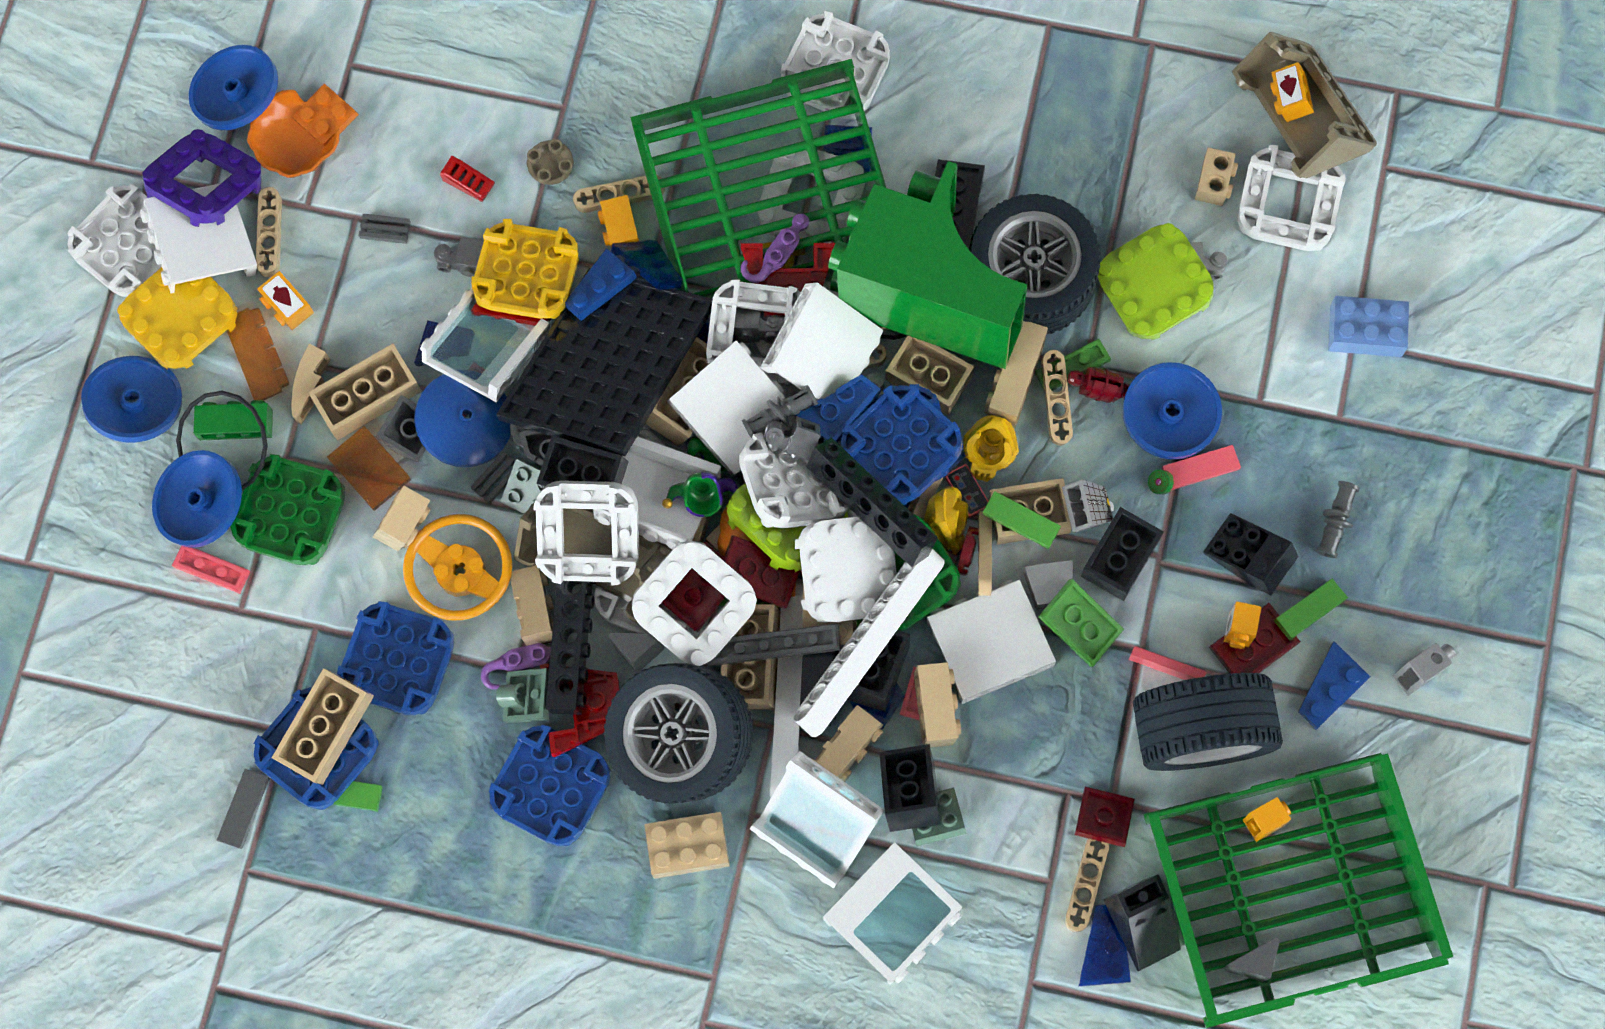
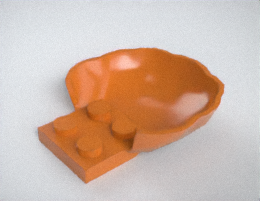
M323 84L307 101H303L295 90H282L275 93L267 109L251 122L247 142L262 167L269 171L277 172L284 177L295 178L315 171L325 159L334 154L340 141L339 135L359 114L326 84Z

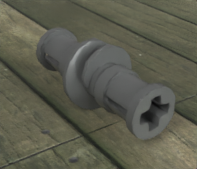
M808 385L804 386L805 389L786 397L783 401L780 400L779 396L776 397L777 404L769 399L767 401L769 409L760 411L759 414L748 420H741L750 438H752L753 434L763 432L766 425L774 420L789 426L788 417L795 416L812 404L816 406L818 402Z
M1346 481L1338 482L1339 490L1333 501L1332 509H1325L1323 511V516L1326 517L1324 522L1327 525L1324 527L1320 546L1316 547L1315 551L1329 558H1337L1338 553L1336 551L1340 539L1343 537L1344 528L1353 527L1347 521V518L1350 517L1349 514L1353 507L1352 503L1360 487Z

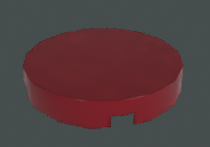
M972 526L968 528L959 561L958 572L962 576L968 575L969 571L965 567L969 568L974 556L977 542L973 534H979V529Z

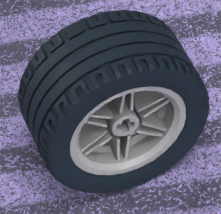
M1037 193L1013 196L1009 200L1006 199L996 204L995 208H991L988 213H985L983 219H980L978 226L975 227L974 233L971 236L969 250L980 262L993 271L1027 284L1023 321L1047 327V334H1053L1057 330L1061 331L1064 327L1067 328L1071 322H1075L1077 317L1082 315V312L1086 310L1087 305L1090 303L1096 287L1101 261L1098 236L1094 233V228L1090 225V221L1084 217L1085 215L1062 199ZM1041 242L1046 244L1043 248L1040 247ZM1006 261L1012 262V264H1010L1007 267H1005L1004 265ZM1055 261H1060L1062 266L1055 263ZM1048 281L1050 283L1049 287L1044 288L1041 286L1044 282Z
M687 663L658 664L657 666L641 670V673L634 674V677L629 678L627 683L621 686V690L615 693L616 696L612 698V704L608 707V713L605 717V733H603L606 754L609 756V762L613 766L612 769L617 772L618 778L623 780V783L628 785L631 791H636L637 795H642L647 800L652 799L654 802L664 804L706 799L730 786V782L735 781L737 775L741 774L742 768L746 766L745 762L750 757L749 753L752 751L751 742L754 739L752 737L754 729H752L753 720H751L752 714L748 710V703L745 702V697L740 694L739 688H736L734 683L729 681L726 676H722L720 672L705 666ZM677 702L683 704L679 712L675 709ZM657 714L660 724H656L653 721L654 715ZM698 716H702L704 719L702 726L696 720ZM674 729L679 731V734H676L677 737L672 736V732H675ZM659 740L660 742L656 750L653 749V741ZM699 742L703 744V749L700 752L695 749ZM675 754L680 760V763L678 764L674 763L673 757Z
M1232 673L1193 678L1147 690L1138 694L1133 700L1143 765L1149 770H1188L1239 762L1280 749L1283 743L1272 680L1265 674Z

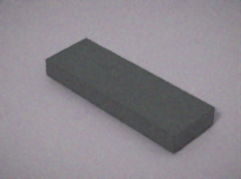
M244 769L217 841L239 849L243 848L270 777Z

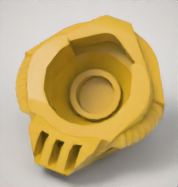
M987 415L979 419L963 438V449L966 458L972 463L971 473L975 479L988 482L993 479L998 470L1006 469V467L1013 463L1019 452L1013 425L1007 419L996 415Z
M947 486L930 498L924 520L931 526L946 551L951 549L953 554H957L963 548L965 541L963 533L967 524L968 503L962 501L960 490Z

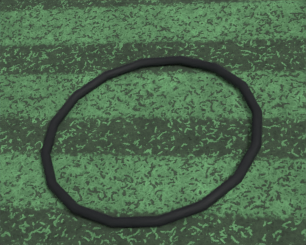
M223 390L204 393L189 404L179 421L176 438L178 456L183 455L181 436L184 421L195 405L205 398L219 395L239 400L253 413L260 426L263 443L260 465L251 479L241 485L242 490L255 482L265 464L268 448L265 426L256 409L240 395Z

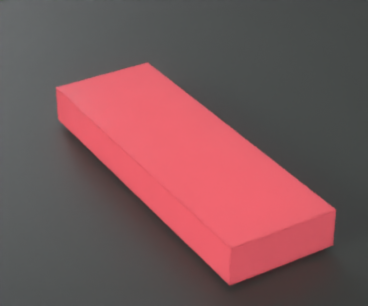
M1233 445L1162 466V470L1169 471L1173 476L1174 485L1172 490L1234 472L1241 468Z
M183 546L180 547L172 564L178 570L241 594L250 575L248 569L198 549Z
M1137 646L1133 648L1129 660L1183 680L1205 677L1207 673L1204 670Z

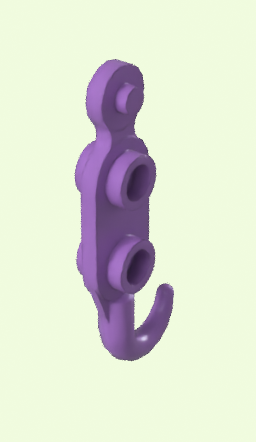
M805 214L795 215L792 220V227L783 229L777 235L765 253L763 266L758 274H750L747 271L748 261L744 260L741 265L743 277L752 283H759L764 281L771 273L783 267L799 244V233L808 228V217Z
M533 644L507 651L501 657L488 662L481 671L483 684L487 688L498 689L500 685L491 683L488 678L493 670L522 671L540 667V664H546L550 659L551 647H546L543 644Z

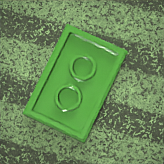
M1069 579L1038 616L1090 667L1095 666L1124 630L1073 579Z

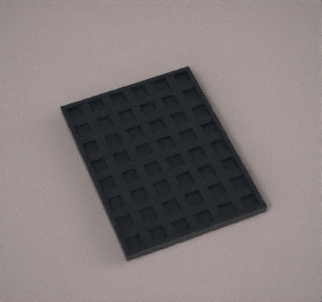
M635 279L582 321L565 307L496 415L499 421L625 457L711 314L713 299Z

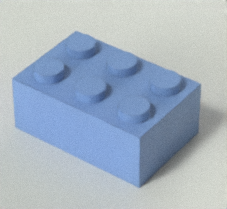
M1335 296L1330 305L1328 351L1402 357L1408 348L1409 302Z

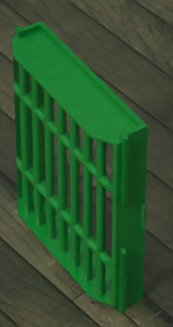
M852 59L772 80V83L712 98L708 96L630 117L676 287L680 291L689 293L686 279L735 267L740 282L752 283L746 280L741 273L744 257L743 254L741 255L738 241L792 227L793 217L735 232L732 218L819 195L823 209L804 214L808 217L809 222L826 218L830 231L800 239L795 250L813 246L814 243L828 241L836 243L838 240L843 241V237L850 236L853 229L848 226L839 228L836 215L849 212L854 200L833 206L829 192L874 181L876 185L886 188L854 78ZM845 79V82L800 93L801 89ZM846 91L849 92L852 104L807 116L804 102ZM791 93L789 97L703 119V115ZM789 106L795 107L797 119L709 141L707 128ZM855 114L858 127L813 138L810 125ZM693 118L694 122L645 134L646 130L673 124ZM800 128L804 141L718 164L715 162L714 150ZM695 131L698 134L699 145L651 156L649 143ZM861 136L865 149L820 161L817 147ZM805 150L808 152L811 162L809 164L722 187L719 173ZM699 154L704 155L707 167L662 179L657 178L654 166ZM868 158L870 172L826 183L823 173L824 169ZM813 173L817 186L728 209L725 198L727 195ZM707 176L710 177L713 189L664 202L661 192L662 188ZM864 197V198H860V199L867 201V198H868V197ZM712 199L716 200L719 212L670 225L667 211ZM720 221L723 223L725 235L680 247L676 246L673 236L675 233ZM725 244L729 245L731 258L683 270L680 256ZM768 248L763 249V259ZM814 261L790 268H814ZM721 286L692 294L713 299L715 292Z
M1378 753L1296 774L1294 778L1286 780L1281 778L1251 786L1250 789L1232 794L1227 792L1143 814L1146 825L1150 824L1205 1010L1206 1016L1203 1017L1205 1028L1293 1006L1295 999L1325 994L1347 988L1352 984L1357 983L1360 987H1365L1449 965L1448 959L1454 957L1388 753L1383 755ZM1372 767L1374 783L1328 795L1324 794L1320 779ZM1308 782L1311 783L1315 798L1289 804L1288 807L1291 815L1318 808L1323 823L1265 837L1257 842L1254 840L1231 847L1228 846L1224 832L1246 827L1243 821L1246 816L1222 822L1217 806ZM1377 793L1381 808L1335 820L1332 819L1328 805ZM1207 809L1211 825L1165 837L1160 820ZM1385 817L1389 833L1340 844L1336 830ZM1326 833L1331 847L1238 872L1232 859L1234 856ZM1215 835L1219 850L1172 861L1168 846ZM1393 842L1397 854L1396 858L1348 869L1344 858L1345 854ZM1330 858L1335 860L1338 873L1247 897L1243 896L1240 886L1242 881ZM1218 860L1223 861L1226 875L1180 887L1176 871ZM1401 867L1405 883L1359 895L1355 893L1352 880ZM1342 883L1346 895L1344 899L1251 922L1247 907ZM1230 885L1234 900L1187 912L1183 899L1184 896ZM1409 893L1414 908L1364 920L1360 905ZM1350 908L1354 921L1353 924L1280 942L1277 954L1353 934H1358L1362 949L1272 972L1271 978L1264 982L1248 978L1213 988L1209 987L1205 973L1223 969L1229 963L1259 947L1255 932ZM1235 910L1238 911L1241 921L1240 926L1198 937L1194 936L1190 922ZM1417 918L1422 933L1374 946L1371 944L1368 930ZM1245 935L1249 951L1202 963L1198 947ZM1426 943L1432 955L1431 959L1381 972L1376 959L1378 955ZM1366 959L1370 975L1274 999L1271 983ZM1256 987L1261 988L1265 1002L1217 1014L1213 1001L1214 998Z

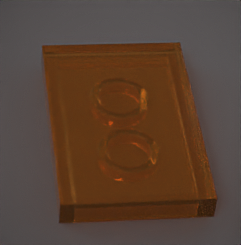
M365 426L327 456L329 461L373 511L412 480Z

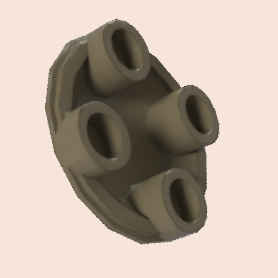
M558 139L540 142L530 149L527 153L526 164L528 172L536 181L542 184L553 185L561 183L568 178L573 170L574 160L567 146Z

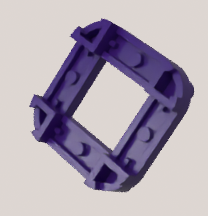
M195 129L191 134L180 139L142 172L147 198L155 197L190 217V224L199 227L200 223L216 222L218 226L225 222L224 214L250 192L258 194L261 190L262 182L261 164L256 159L216 136L205 133L201 129ZM206 159L232 175L204 197L173 179L195 160L202 163Z

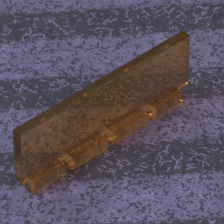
M246 308L237 312L236 327L231 333L227 330L253 399L264 401L282 393V388L290 383L284 368H279L282 366L276 348L271 347L274 343L266 326L262 327L265 325V321L260 309L250 310Z

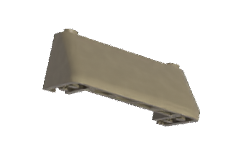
M1269 32L1232 70L1233 75L1237 79L1236 84L1242 90H1250L1256 94L1292 150L1295 158L1291 161V170L1297 177L1310 178L1367 154L1376 147L1377 142L1318 52L1309 43ZM1299 62L1307 77L1314 113L1286 122L1282 114H1277L1274 106L1277 97L1273 95L1270 82H1273L1271 72Z
M534 503L520 518L514 560L526 566L536 565L537 529ZM563 508L564 553L612 555L611 524L603 525L597 519H594L593 509ZM639 535V562L633 574L619 585H611V582H596L595 585L628 601L629 603L625 610L626 616L631 621L639 624L632 610L633 595L636 589L645 582L672 549L666 544L658 541L651 542Z

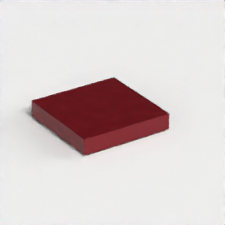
M1085 786L1074 835L1125 847L1135 798Z

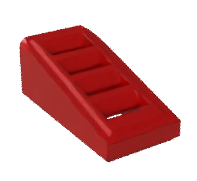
M454 156L450 157L440 173L444 182L481 202L484 201L495 184L493 180ZM465 172V177L462 181H459L460 177ZM472 177H474L475 179L471 186H467ZM483 182L484 184L479 192H476L475 190L479 183Z

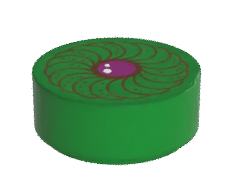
M1155 470L1149 475L1148 487L1153 493L1163 495L1172 490L1174 479L1169 471Z

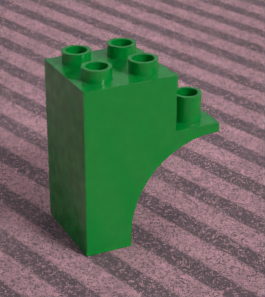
M948 161L941 178L916 170L910 181L907 195L873 184L867 201L856 198L851 206L847 226L853 229L848 243L838 240L834 245L828 265L829 269L834 270L830 290L837 292L838 297L876 325L1006 369L1023 326L1027 284L1005 277L987 267L970 252L960 238L952 218L956 206L957 164Z

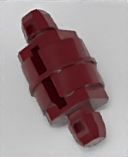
M1095 366L1088 367L1084 371H1071L1068 374L1067 380L1069 384L1079 387V394L1095 399V401L1114 403L1118 399L1124 398L1130 384L1124 382L1123 375L1110 371L1107 368L1102 369Z

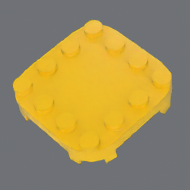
M503 219L502 223L496 224L490 229L486 228L483 234L484 242L475 275L472 276L471 281L477 305L492 311L533 318H558L566 307L565 302L570 296L579 261L578 243L568 233V229L559 227L558 231L517 225L513 224L512 219Z
M161 267L125 298L122 304L118 306L117 312L121 323L128 333L162 367L167 370L169 368L177 369L182 367L188 369L194 365L191 360L226 330L230 333L236 327L237 307L229 294L211 277L175 284L174 293H170L168 285L164 286L161 277L163 268Z

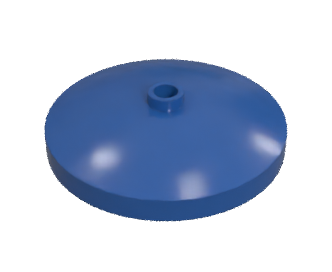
M235 45L218 51L200 66L191 81L189 104L192 112L204 125L216 130H233L249 124L267 109L275 96L278 86L276 66L264 51L251 45Z
M142 356L119 357L103 363L89 375L81 393L82 409L88 423L101 435L119 442H143L160 436L175 423L182 408L181 386L175 374L170 369L167 370L162 367L156 360Z
M1167 362L1151 366L1135 377L1125 394L1122 413L1124 424L1130 437L1140 448L1156 457L1183 459L1199 453L1213 440L1220 427L1222 404L1217 389L1202 372L1189 365Z
M458 371L472 380H478L481 374L475 372ZM445 374L441 375L424 389L417 402L414 416L417 435L426 450L443 463L455 467H476L485 464L503 450L511 436L510 423L499 421L496 415L507 396L504 393L495 402ZM462 413L464 415L467 414L470 418H464Z
M192 451L177 458L162 473L153 494L152 513L160 533L169 541L188 548L202 547L220 538L232 525L240 508L242 486L239 474L230 461L211 451Z

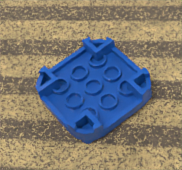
M911 384L910 386L899 385L895 387L890 385L883 390L884 394L854 423L850 426L848 424L845 426L841 438V447L903 505L913 501L956 462L963 449L960 428L955 421L952 423L919 393L918 388Z
M378 601V603L368 606L363 611L360 610L356 617L358 621L342 665H338L337 675L374 695L370 702L372 705L404 715L425 714L438 695L453 653V633L437 617L432 618L390 605L388 602Z
M312 687L303 690L299 689L292 694L294 698L263 735L261 737L257 736L253 743L255 744L254 763L261 771L302 804L312 809L325 810L339 799L372 760L379 741L373 729L361 719L324 784L314 783L272 758L273 754Z
M545 725L534 726L520 733L517 737V743L495 782L491 783L489 789L490 804L494 812L502 819L533 836L555 846H569L580 837L608 787L611 770L602 755L582 744L557 757H552L549 733L556 731Z

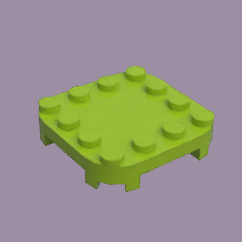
M1171 223L1150 228L1110 252L1100 262L1098 279L1101 288L1123 321L1127 331L1133 337L1151 339V341L1160 338V335L1199 311H1205L1210 306L1209 304L1214 296V283L1210 273L1185 234Z
M744 483L735 491L726 506L729 518L728 525L732 530L738 527L772 559L769 565L774 569L778 570L780 567L787 570L794 569L795 572L801 570L800 549H795V539H799L802 530L806 526L790 528L765 527L754 509L747 485ZM847 512L845 513L843 518H848Z

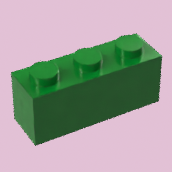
M228 401L227 404L220 405L214 402H204L202 405L194 406L193 433L200 441L262 438L260 426L253 413L241 402ZM251 401L250 404L256 409L265 426L266 438H272V408L265 401Z

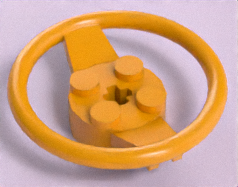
M467 514L443 516L424 526L408 546L403 563L404 581L412 599L425 612L445 620H466L488 611L505 593L512 574V556L504 536L486 520ZM453 524H468L482 529L493 538L500 550L502 557L500 581L498 582L486 571L483 559L473 548L459 544H452L449 547L429 535L442 527ZM416 553L434 569L433 573L439 585L448 594L455 597L472 594L486 600L472 608L456 611L442 609L430 603L420 593L414 580L413 564ZM463 566L466 572L464 574L459 573L456 576V569Z

